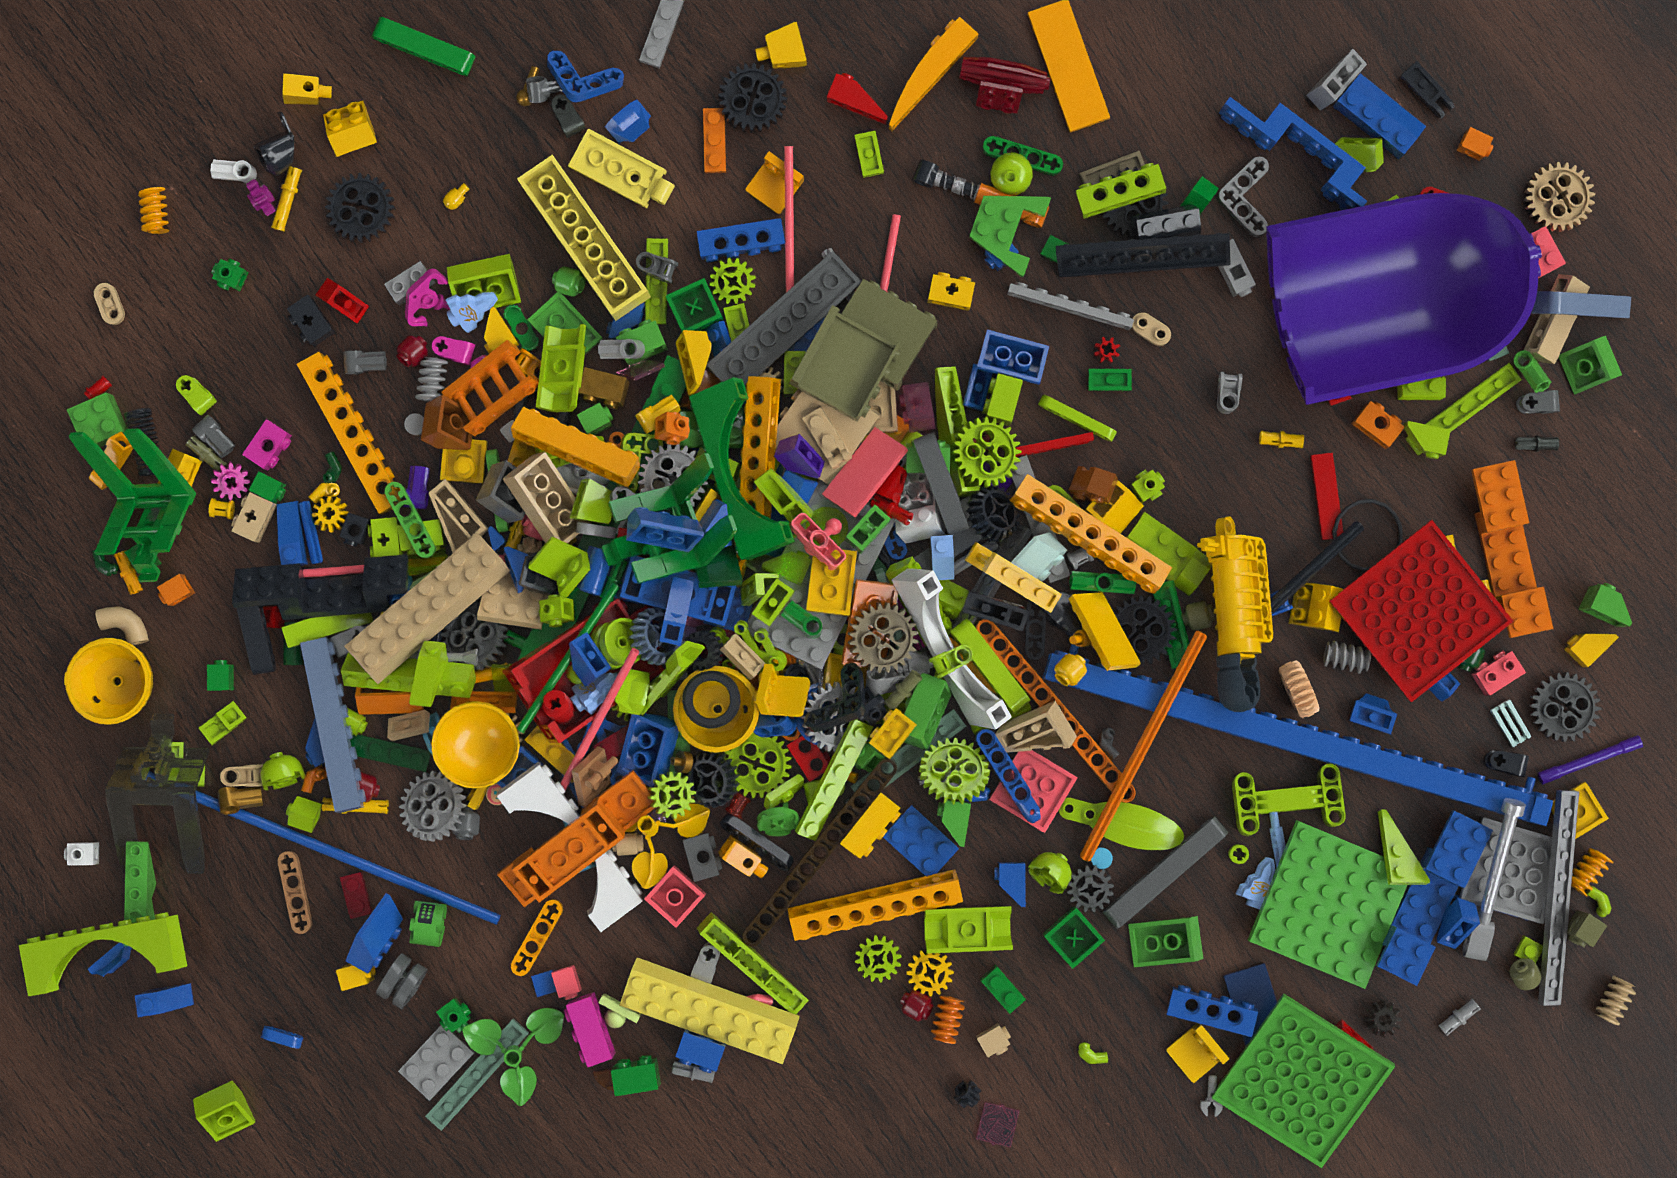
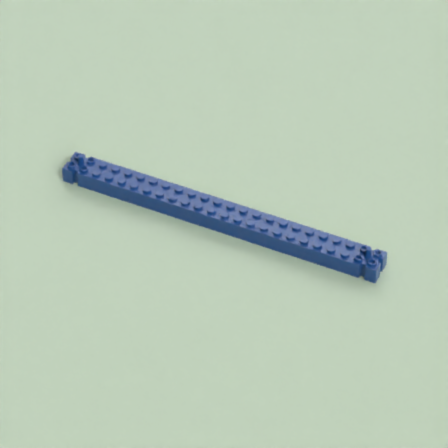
M1071 644L1069 653L1055 651L1049 654L1042 679L1061 684L1055 678L1054 668L1064 655H1076L1079 647ZM1084 658L1087 668L1086 675L1077 685L1068 686L1154 712L1169 683L1158 681L1155 684L1151 682L1152 678L1143 675H1137V678L1131 677V672L1118 669L1116 672L1107 671L1101 663H1096L1094 666L1089 664L1090 660ZM1183 687L1180 688L1167 713V716L1502 815H1505L1501 810L1504 799H1516L1526 804L1523 816L1518 817V819L1537 825L1547 826L1553 801L1547 799L1548 795L1533 792L1536 779L1532 777H1527L1524 788L1515 785L1505 787L1506 783L1499 780L1488 779L1484 781L1485 776L1475 773L1464 775V770L1454 767L1443 769L1444 764L1426 760L1423 763V758L1407 754L1403 757L1401 756L1402 752L1385 748L1382 751L1380 750V745L1364 742L1362 745L1359 744V739L1349 736H1343V739L1338 738L1339 733L1329 730H1323L1321 733L1318 732V727L1309 724L1298 726V721L1288 718L1277 720V715L1268 712L1257 714L1254 708L1245 712H1232L1225 708L1220 700L1219 702L1214 701V696L1199 693L1196 696L1193 695V690Z

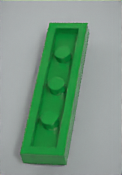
M1174 580L1164 582L1161 588L1153 595L1155 601H1161L1159 607L1163 605L1168 606L1165 613H1173L1169 619L1176 620V623L1171 626L1178 629L1177 632L1172 633V636L1177 638V640H1170L1169 642L1173 649L1167 647L1173 669L1178 667L1189 646V640Z

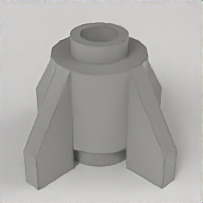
M909 651L912 659L905 657V666L900 663L903 669L902 673L906 677L911 670H915L921 675L922 672L930 673V668H933V663L929 662L931 656H927L926 652Z

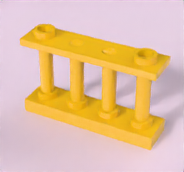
M975 542L965 558V561L1050 613L1062 595Z

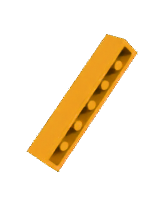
M523 407L511 426L513 438L627 488L640 468L639 457L634 452L619 449L611 442H603L593 434L582 433L576 427L566 426L556 418L543 416L535 409L529 410Z

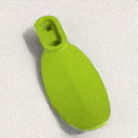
M1065 798L1059 808V813L1065 819L1087 824L1094 828L1107 802L1093 804L1074 798ZM1121 802L1103 837L1132 848L1167 850L1180 845L1184 839V833L1174 821L1154 810ZM1068 804L1073 806L1071 813L1065 811V806ZM1088 810L1094 812L1093 818H1087L1086 812Z

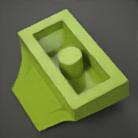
M630 669L614 700L618 704L617 711L635 715L641 714L646 704L650 686L648 672Z

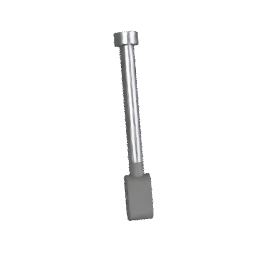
M1505 798L1501 810L1505 815L1478 913L1480 924L1464 940L1463 957L1486 961L1495 931L1494 922H1490L1517 819L1523 816L1526 804L1519 800Z

